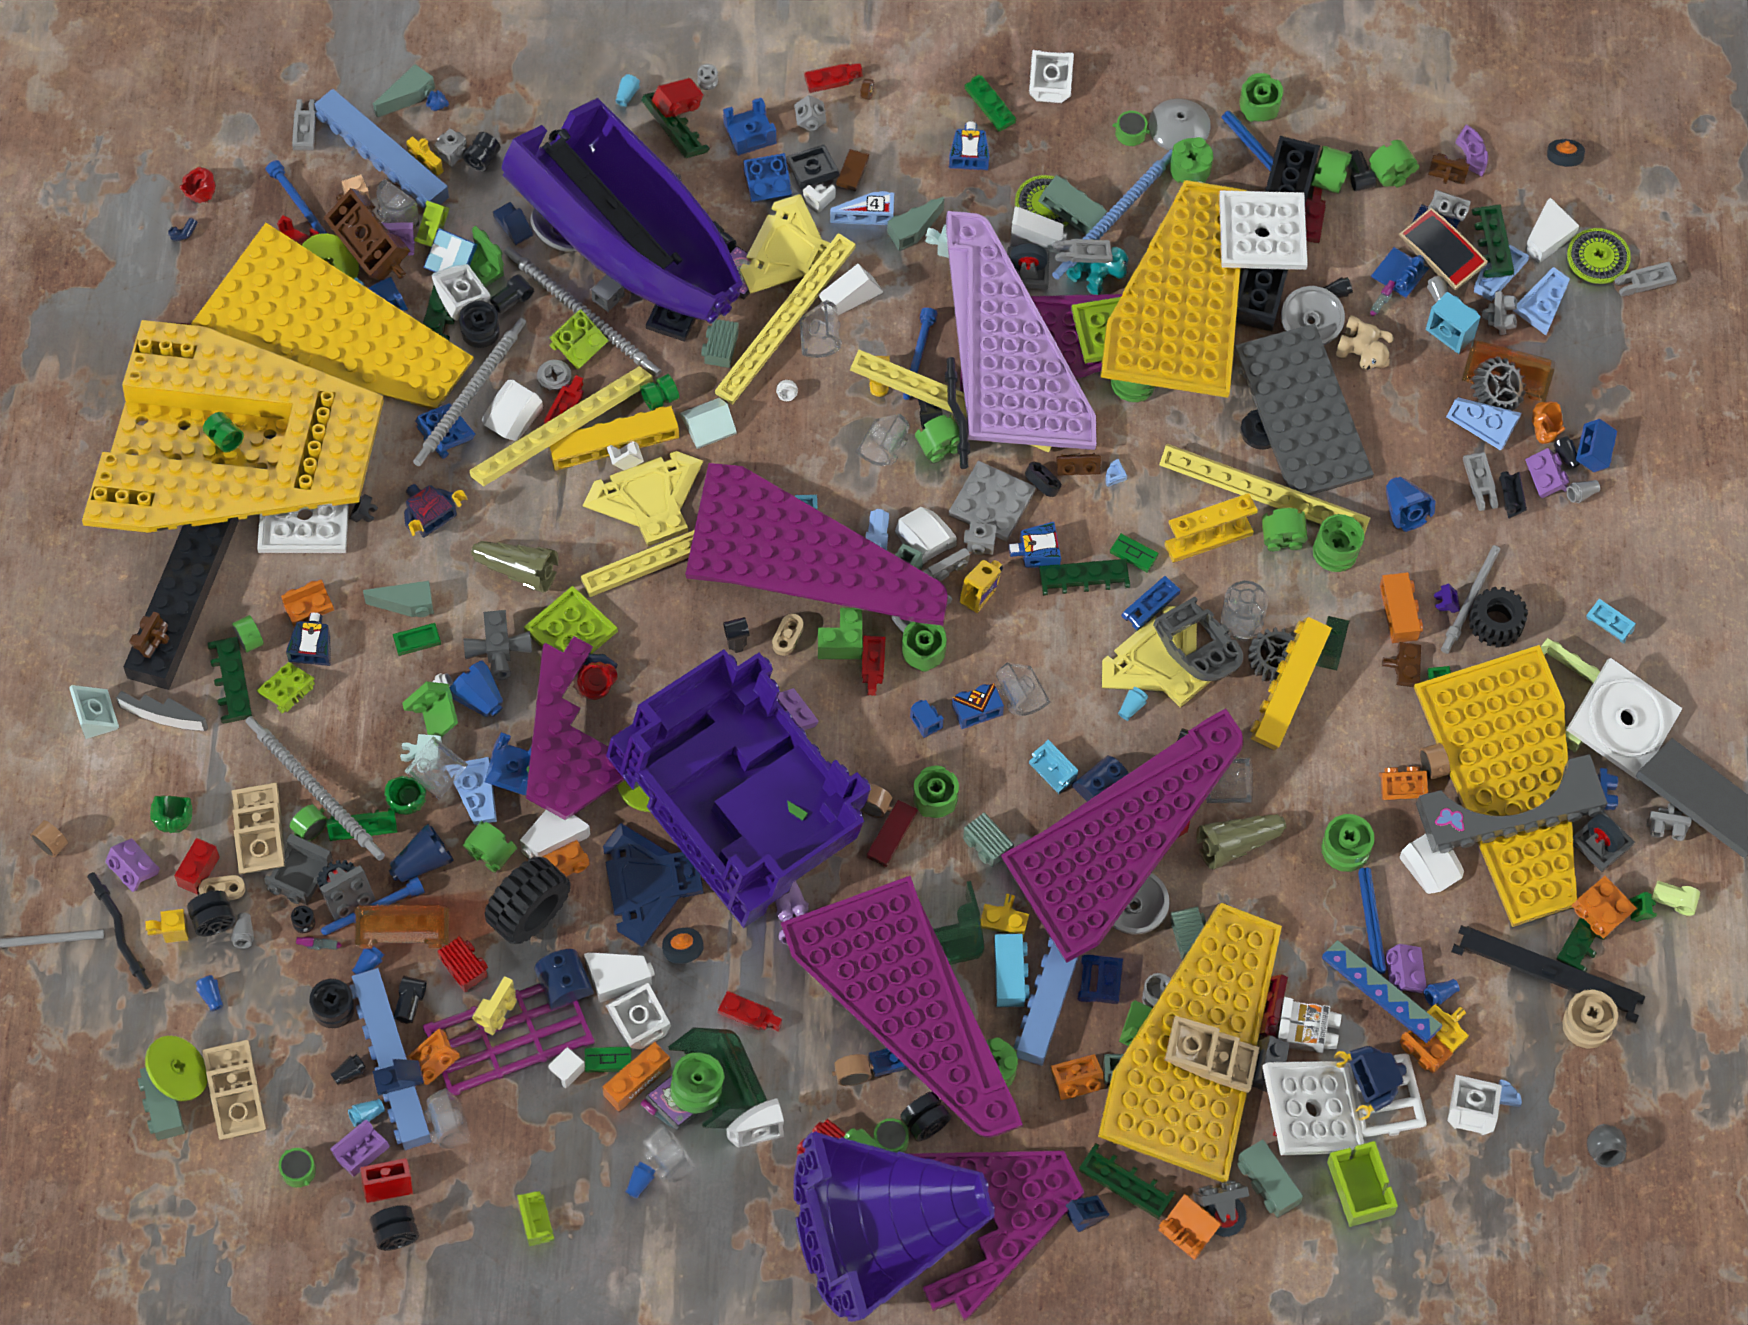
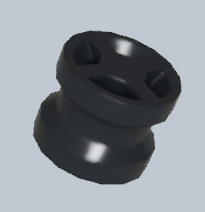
M298 906L291 913V921L297 932L308 933L315 927V917L313 911L308 906Z

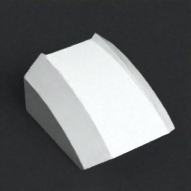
M1032 51L1029 93L1036 101L1062 103L1070 97L1074 53Z
M468 264L453 266L435 272L432 275L442 303L450 316L456 321L459 319L461 310L467 304L474 301H484L487 303L489 301L490 293Z
M507 380L491 402L482 421L486 427L502 437L518 441L543 411V403L536 393L518 384L515 380Z
M919 507L901 517L895 529L897 536L903 544L922 552L923 564L945 550L955 547L957 537L936 513L923 507Z
M1426 834L1409 843L1401 851L1400 860L1428 894L1441 892L1463 877L1464 869L1455 852L1452 850L1447 853H1440V851L1432 853Z
M645 983L605 1005L630 1048L641 1050L649 1046L653 1042L665 1037L671 1027L649 983Z
M1456 1075L1448 1122L1454 1129L1460 1128L1481 1133L1482 1135L1493 1132L1498 1119L1502 1085Z
M778 1099L766 1101L743 1113L727 1128V1138L735 1146L743 1147L784 1137V1120Z

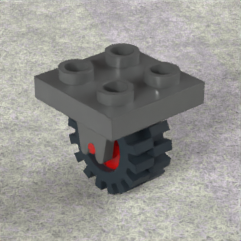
M336 860V864L333 865L330 862L328 863L330 867L324 866L322 868L323 872L320 871L318 873L317 882L335 921L347 917L349 914L376 900L366 874L360 865L355 867L351 862L348 864L347 860H343L342 863L340 860Z

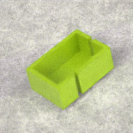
M1375 1141L1355 1146L1353 1153L1351 1148L1330 1153L1327 1163L1349 1227L1395 1215L1398 1205L1392 1188L1388 1187L1389 1179Z

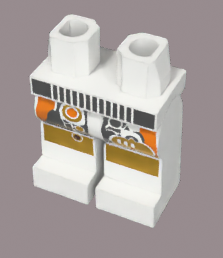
M1284 997L1278 1039L1289 1043V1048L1316 1051L1319 1053H1323L1324 1048L1337 1049L1339 1035L1326 1033L1327 1027L1340 1028L1342 1014L1329 1011L1330 1006L1323 1005L1322 1007L1317 1004H1305L1295 1002L1292 998Z

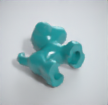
M1112 247L1113 260L1111 263L1077 262L1073 268L1067 270L1066 274L1070 280L1077 282L1081 278L1082 272H1088L1089 276L1086 281H1089V284L1086 286L1087 290L1092 295H1099L1103 290V279L1108 274L1118 279H1122L1127 275L1129 257L1123 249Z

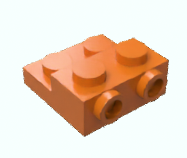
M1606 876L1590 887L1572 905L1576 914L1580 918L1585 919L1591 925L1592 931L1603 939L1637 909Z

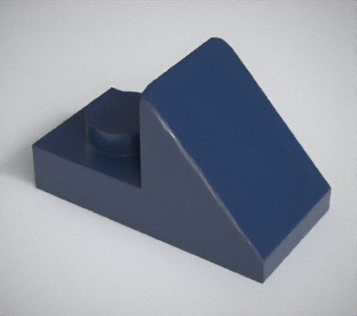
M509 202L493 211L494 218L515 245L533 236V232L521 208L516 209Z
M393 1059V1066L372 1071L378 1095L424 1084L419 1060Z
M1098 1195L1071 1200L1065 1205L1069 1210L1067 1215L1078 1232L1086 1230L1110 1215Z

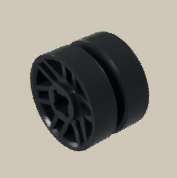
M474 301L467 304L461 310L459 315L461 335L468 345L475 348H484L492 345L498 339L500 327L498 313L494 306L484 301Z
M224 891L203 893L193 898L187 904L189 916L195 933L198 936L206 937L222 933L231 928L236 921L227 893Z
M338 979L322 980L313 987L310 993V1006L315 1020L320 1025L326 1028H339L347 1024L353 1017L355 1010L354 1001L349 987L343 981Z
M928 1092L914 1100L900 1115L902 1121L908 1128H911L910 1132L919 1142L939 1132L952 1118V1115L944 1105H941V1100L934 1092Z
M398 1205L389 1207L371 1216L370 1223L375 1233L374 1238L379 1250L399 1249L418 1240L419 1233L417 1225L414 1223L415 1218L410 1206Z

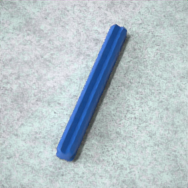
M1226 111L1222 115V119L1270 171L1274 158L1231 111Z
M1368 867L1360 868L1358 875L1372 967L1379 974H1384L1386 972V964L1372 873Z

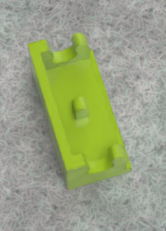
M426 200L425 212L414 241L432 247L438 229H444L450 208Z
M541 1191L517 1195L529 1247L554 1241L544 1194L541 1195Z

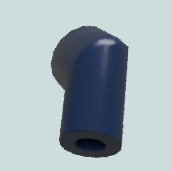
M189 218L184 228L171 227L168 231L170 239L177 242L190 238L198 222L193 218Z
M589 654L584 662V665H588L591 662H602L610 664L615 668L618 666L616 662L605 654Z

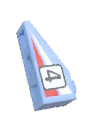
M886 191L872 192L832 207L830 209V223L887 225V221L893 217L894 193Z

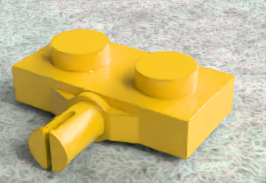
M411 137L406 141L407 152L437 177L443 173L442 160L430 150L428 140L422 138L417 141L414 137Z
M1006 894L1003 906L984 904L979 927L1006 934H1022L1024 938L1029 914L1014 910L1012 906L1015 896L1011 894L1010 898V894Z
M1435 1004L1427 1011L1428 1014L1442 1024V1028L1435 1036L1453 1053L1469 1037L1458 1024V1021L1466 1015L1465 1010L1462 1011V1007H1459L1450 1015L1443 1012Z

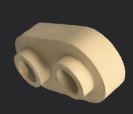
M788 614L782 619L772 641L773 650L778 655H789L794 650L803 632V620L800 616ZM790 626L796 627L793 630L789 629ZM781 644H786L787 647L782 648V647H780V645H781Z
M230 875L204 879L199 885V893L201 895L211 889L224 891L227 893L229 900H236L244 895L246 888L241 877ZM233 887L238 888L235 892H232L230 890Z

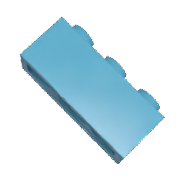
M995 934L994 955L997 1007H1024L1025 999H1029V985H1025L1024 977H1028V963H1024L1023 957L1027 956V942H1023L1022 934Z

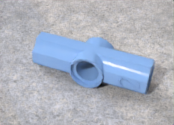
M882 509L871 511L869 529L866 532V539L887 550L888 512Z

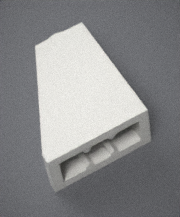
M1550 198L1547 200L1528 238L1525 248L1527 254L1540 264L1570 242L1577 235L1579 225Z
M1015 207L1010 247L1030 243L1050 249V252L1060 253L1061 250L1054 249L1053 244L1059 240H1066L1067 233H1063L1064 224L1020 207Z
M857 264L818 295L822 300L820 303L822 308L827 313L831 312L838 316L883 293V290L874 277Z
M545 810L520 839L521 852L529 859L536 856L542 857L575 840L581 842L590 836V827L575 815L564 820Z
M603 953L584 954L585 964L600 1003L624 995L645 983L652 985V976L655 975L651 963H646L644 956Z

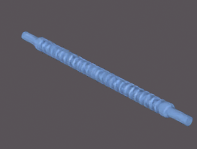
M1172 150L1160 161H1156L1083 239L1099 240L1110 229V226H1113L1117 219L1150 187V184H1153L1157 177L1166 170V166L1171 161ZM1063 262L1052 273L1053 277L1059 279L1069 268H1073L1077 262Z

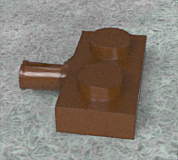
M1399 642L1396 659L1382 658V667L1395 668L1397 675L1396 685L1414 687L1415 684L1420 683V644Z

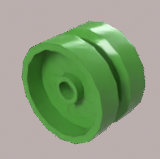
M1343 814L1335 817L1329 822L1322 840V855L1325 861L1332 868L1344 872H1352L1363 867L1369 859L1374 844V832L1371 825L1364 818L1355 814Z
M700 1052L690 1053L679 1059L675 1064L670 1085L671 1098L679 1108L690 1113H704L713 1109L719 1102L724 1072L718 1060Z

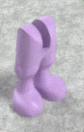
M796 881L793 882L789 893L784 894L775 901L777 907L776 915L782 922L794 918V914L797 917L808 913L809 904L804 900ZM781 930L778 936L782 944L788 945L784 932Z

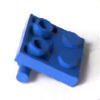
M785 153L743 161V170L747 179L751 202L792 195Z
M450 403L417 416L415 422L418 425L416 428L424 436V441L428 439V436L431 435V432L434 431V428L437 427V424L452 406ZM459 416L455 424L452 425V428L449 429V432L446 433V436L443 437V440L440 441V444L437 445L435 451L444 459L449 455L448 449L472 440L475 432Z

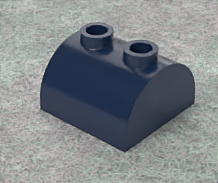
M1106 756L1076 780L1072 787L1086 801H1089L1128 775L1129 772L1117 759L1112 756Z
M562 949L550 953L540 959L534 967L550 1010L594 994L575 949Z

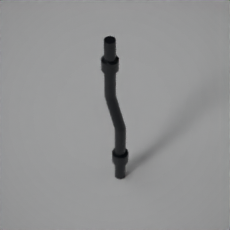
M949 357L947 358V371L945 372L947 400L959 424L957 453L960 455V468L967 469L969 467L968 455L970 454L968 426L956 401L958 373L955 371V358Z
M92 872L87 878L94 887V893L98 900H102L113 917L117 947L129 964V970L132 975L137 977L143 988L147 990L152 986V983L145 974V968L141 961H137L126 944L122 914L111 899L107 886L101 883L95 872Z

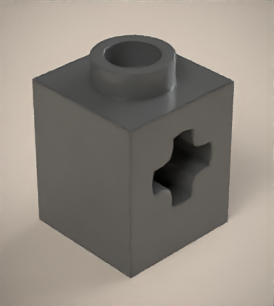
M607 275L591 289L592 301L607 312L625 296L624 287Z

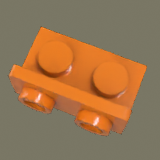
M322 580L311 581L306 586L299 589H291L281 596L283 606L293 627L299 621L307 622L310 613L324 615L334 611Z
M1420 766L1407 767V771H1398V767L1384 768L1385 772H1379L1382 800L1418 798L1419 795L1428 794L1427 771L1420 770Z
M578 840L542 856L547 858L565 876L580 873L590 865L587 853H584Z
M439 1028L411 1052L406 1059L419 1060L424 1084L429 1085L453 1064L460 1055L459 1052L450 1046L446 1032Z
M1408 1031L1402 1034L1399 1041L1402 1049L1406 1053L1412 1054L1418 1060L1419 1065L1424 1070H1429L1432 1074L1453 1055L1435 1035L1426 1044L1412 1031Z
M1095 1054L1051 1066V1073L1057 1084L1060 1100H1066L1105 1088L1103 1071Z

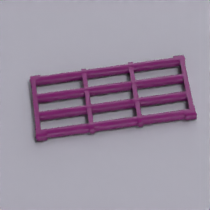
M538 983L520 991L517 989L515 990V996L522 1013L506 1018L500 1030L497 1029L495 1033L525 1021L530 1033L491 1047L487 1037L490 1034L485 1032L484 1027L477 1023L479 1029L448 1040L450 1046L456 1048L483 1038L486 1050L456 1060L442 1072L450 1098L460 1095V1092L494 1079H502L507 1074L536 1063L547 1062V1059L560 1055L567 1047L573 1050L581 1046L586 1047L594 1044L595 1039L588 1028L578 1001L576 1000L553 1010H550L548 1003L527 1011L523 999L543 992L541 985ZM573 1003L577 1013L576 1016L535 1031L531 1019ZM472 1006L469 1010L440 1021L424 1024L423 1030L427 1038L439 1028L445 1029L471 1019L478 1006ZM578 1024L582 1025L585 1032L584 1036L543 1051L539 1039ZM534 1041L538 1053L499 1067L496 1055ZM488 1058L491 1059L494 1070L451 1085L448 1073Z

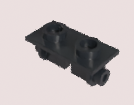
M1505 471L1500 474L1499 481L1502 483L1506 504L1504 508L1510 519L1527 511L1520 472L1510 475L1509 472Z

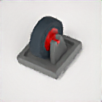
M1030 243L1008 247L1007 255L1025 288L1048 289L1050 249Z
M1602 811V814L1592 818L1587 825L1573 836V845L1601 872L1605 871L1635 844V841L1604 811Z
M1235 1180L1222 1182V1187H1213L1212 1185L1199 1187V1192L1193 1193L1194 1201L1202 1206H1206L1205 1210L1221 1223L1215 1234L1221 1237H1231L1239 1233L1247 1220L1246 1209L1239 1198L1249 1196L1248 1187L1240 1184V1182H1235Z

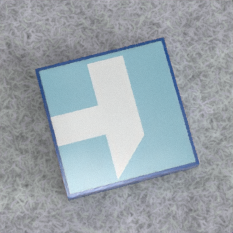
M439 228L424 268L438 272L457 265L468 264L470 266L478 244Z

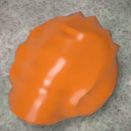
M1552 401L1536 404L1531 420L1535 428L1536 439L1542 444L1551 443L1565 430L1560 404Z

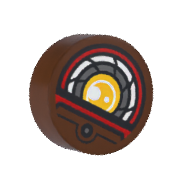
M865 78L861 85L860 95L862 99L870 100L874 90V80Z

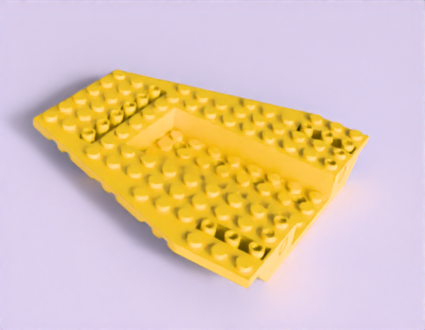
M141 320L122 384L125 405L111 452H102L82 518L83 526L150 533L157 532V529L165 527L171 530L177 529L179 525L192 524V526L226 522L228 518L238 517L240 520L247 519L248 515L262 514V516L296 512L303 507L316 509L317 505L332 503V506L359 502L384 403L382 395L204 326ZM216 412L225 413L244 433L241 444L231 452H222L215 445L214 441L210 440L203 432L205 421ZM141 421L148 422L144 425H138V423ZM182 426H190L187 430L180 429ZM268 435H275L272 439L265 438Z

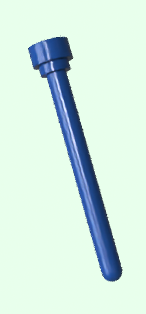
M279 160L270 162L266 167L269 176L278 179L315 231L319 232V234H328L284 175V166Z
M925 307L921 309L919 318L922 326L910 371L918 373L930 326L937 319L938 312L932 308ZM903 393V398L905 400H909L911 398L910 395Z
M415 877L409 880L410 883L406 884L407 887L363 907L347 917L322 927L321 933L323 935L331 934L409 895L411 897L415 895L418 897L424 894L425 891L419 878Z

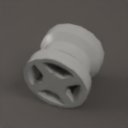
M712 64L700 66L697 71L698 85L704 90L714 89L718 85L717 68Z

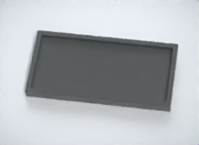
M1671 738L1638 771L1635 777L1745 859L1748 856V794Z

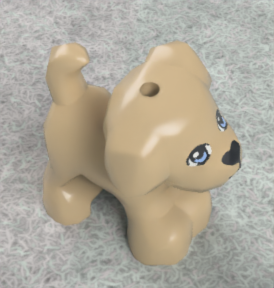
M1351 315L1347 323L1345 335H1342L1338 344L1336 356L1345 358L1348 353H1355L1361 356L1360 366L1362 369L1385 368L1390 362L1389 350L1385 344L1377 340L1385 339L1388 343H1391L1394 339L1393 335L1388 331L1380 330L1373 324H1366Z

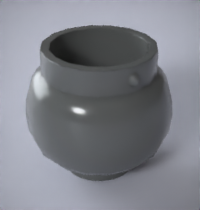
M1601 1124L1595 1127L1587 1137V1150L1599 1166L1606 1168L1614 1167L1622 1163L1626 1158L1627 1141L1619 1128L1608 1124Z

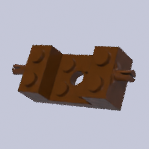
M350 188L345 195L343 193L338 194L336 197L338 202L324 216L325 221L369 277L383 281L394 271L398 278L402 279L406 272L401 268L400 263L411 252L399 236L389 233L374 214L373 210L376 207L364 192ZM365 228V236L360 238V230Z

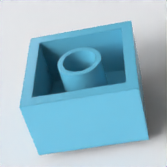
M1447 291L1431 308L1426 330L1460 354L1475 338L1481 316L1476 310L1462 303L1457 296H1453Z

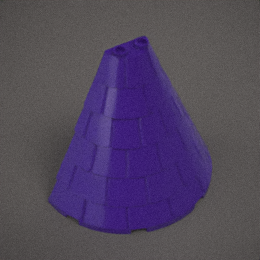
M817 1131L811 1132L802 1143L805 1151L797 1156L794 1173V1201L800 1205V1213L795 1218L804 1259L809 1273L816 1274L818 1277L817 1290L822 1299L837 1316H847L848 1321L865 1319L877 1307L887 1302L924 1270L933 1266L946 1253L956 1248L969 1235L975 1233L995 1216V1207L988 1193V1182L984 1178L983 1173L979 1171L952 1166L928 1158L923 1159L899 1151L896 1153L842 1137L838 1139L818 1133Z

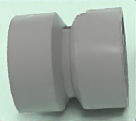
M1162 973L1149 976L1145 981L1143 989V1004L1153 1008L1171 978Z

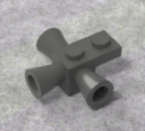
M506 610L483 612L486 640L463 638L465 659L487 653L488 662L491 663L490 672L493 679H507L511 676L508 661H511L510 651L532 653L530 631L508 637Z

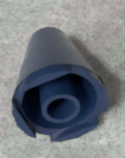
M428 823L391 861V868L388 871L395 881L400 879L401 882H405L448 865L454 859L449 850L446 851L444 842Z

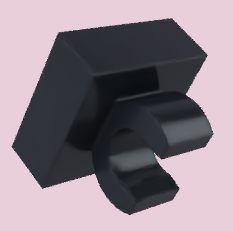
M366 494L362 495L359 502L354 504L349 519L355 522L364 519L366 522L374 520V517L368 513V510L375 512L378 509L376 505L370 504L372 497Z

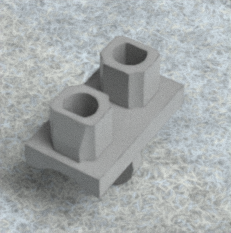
M1435 190L1433 200L1428 209L1432 208L1439 214L1463 221L1468 213L1471 202L1467 199Z
M1502 291L1495 292V304L1490 303L1488 309L1482 311V317L1488 320L1489 325H1494L1495 328L1499 329L1500 335H1506V329L1516 328L1517 326L1516 316L1514 314L1507 315V310L1517 308V299L1515 296H1504Z
M1668 803L1667 809L1659 808L1658 812L1651 811L1650 817L1647 819V826L1650 827V835L1652 837H1663L1664 829L1672 830L1673 840L1683 841L1692 819L1681 816L1682 811L1674 810V805Z

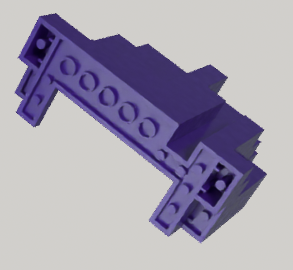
M723 649L638 704L633 724L611 737L606 757L633 790L639 786L650 798L647 805L649 811L740 925L745 928L763 916L768 905L789 892L794 881L857 839L864 823L863 815L859 810L864 807L871 788L868 780L861 777L858 772L849 776L847 768L842 764L840 765L837 760H834L832 764L826 761L821 756L819 748L808 740L805 731L795 724L790 712L781 707L778 700L779 686L774 679H770L773 668L768 658L763 657L758 652L742 664L737 665L734 656L728 654ZM787 800L808 813L803 821L789 812Z

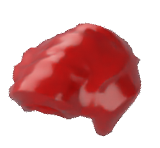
M197 167L183 177V184L180 185V189L184 192L185 196L198 203H207L211 200L216 188L213 173L204 167Z
M591 662L588 665H583L573 680L575 683L573 688L576 689L577 694L581 698L590 700L601 699L609 693L611 686L617 681V670L614 666L602 662Z

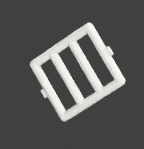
M1407 1053L1393 1056L1396 1063L1401 1062L1406 1066V1074L1402 1076L1404 1082L1400 1086L1408 1085L1410 1097L1393 1100L1390 1105L1377 1112L1372 1111L1370 1114L1413 1106L1416 1119L1373 1127H1366L1365 1120H1359L1363 1138L1388 1133L1389 1136L1399 1135V1131L1426 1126L1427 1121L1410 1056ZM1347 1063L1357 1109L1361 1106L1358 1093H1361L1359 1085L1355 1084L1352 1068ZM1363 1109L1357 1111L1359 1119L1366 1115V1111Z

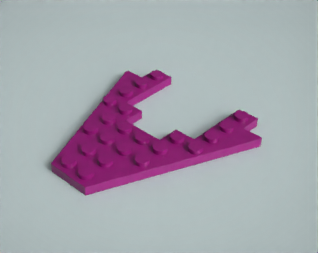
M573 636L564 652L547 643H544L542 648L526 799L564 820L625 781L606 757L609 746L571 726L581 708L562 697L593 649V646Z
M1064 1151L907 1153L923 1159L928 1158L952 1166L982 1172L988 1182L990 1200L995 1207L993 1221L997 1230L977 1239L986 1260L923 1287V1292L932 1311L955 1302L963 1321L968 1320L1069 1211L1065 1205L1071 1200L1080 1199L1084 1195V1190Z

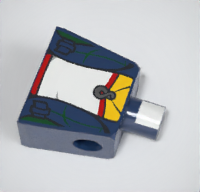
M310 613L308 622L299 621L296 623L286 649L288 662L331 665L330 630L327 624H322L323 616L321 614Z

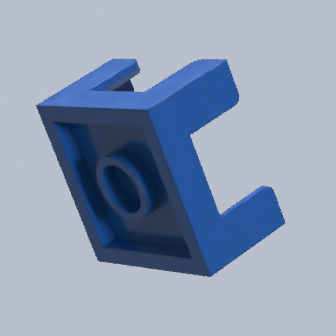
M762 97L752 101V110L734 115L733 107L723 109V123L737 156L777 144L776 128L774 123L770 124L767 119L766 106Z
M501 732L493 747L485 783L526 796L528 781L526 768L530 763L531 747L527 751L508 745L511 736Z

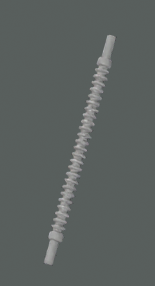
M509 246L505 248L504 253L518 264L519 269L529 274L530 278L534 277V281H538L539 285L547 288V291L551 292V295H555L556 299L560 298V302H564V305L568 306L570 310L573 309V313L581 309L606 338L608 337V340L612 341V344L616 345L618 349L621 348V352H625L626 356L630 355V359H634L637 365H642L656 377L661 374V369L649 361L645 353L639 352L638 348L635 349V345H630V341L626 342V338H622V335L617 334L616 330L613 331V327H609L608 323L604 324V320H600L599 316L591 313V309H587V306H582V302H578L577 298L574 299V296L570 295L568 291L565 292V288H561L560 284L552 281L551 277L548 278V275L544 274L543 270L539 271V267H535V264L531 263L527 257L523 258Z
M519 318L512 329L506 331L501 341L498 342V345L495 346V349L492 350V353L489 354V357L486 358V361L483 362V365L480 366V369L477 370V373L468 382V386L465 387V390L462 391V394L459 395L453 406L443 416L437 427L428 436V439L424 441L422 450L413 460L415 465L421 466L427 456L436 450L437 445L440 444V441L443 440V437L446 436V433L449 432V429L452 428V425L461 416V412H464V408H467L510 347L516 342L517 335L526 324L524 318Z
M249 716L245 722L257 734L259 741L264 746H267L268 750H271V753L286 766L290 773H293L294 777H297L298 781H301V784L312 793V796L316 797L317 801H320V804L335 817V820L339 821V824L343 825V828L358 841L361 847H366L378 860H382L385 854L373 842L372 836L366 833V830L362 829L361 825H358V822L343 809V806L339 805V802L316 781V778H313L312 774H309L308 770H305V767L290 754V751L286 750L282 743H279L278 739H275V736L267 728H263L252 716Z

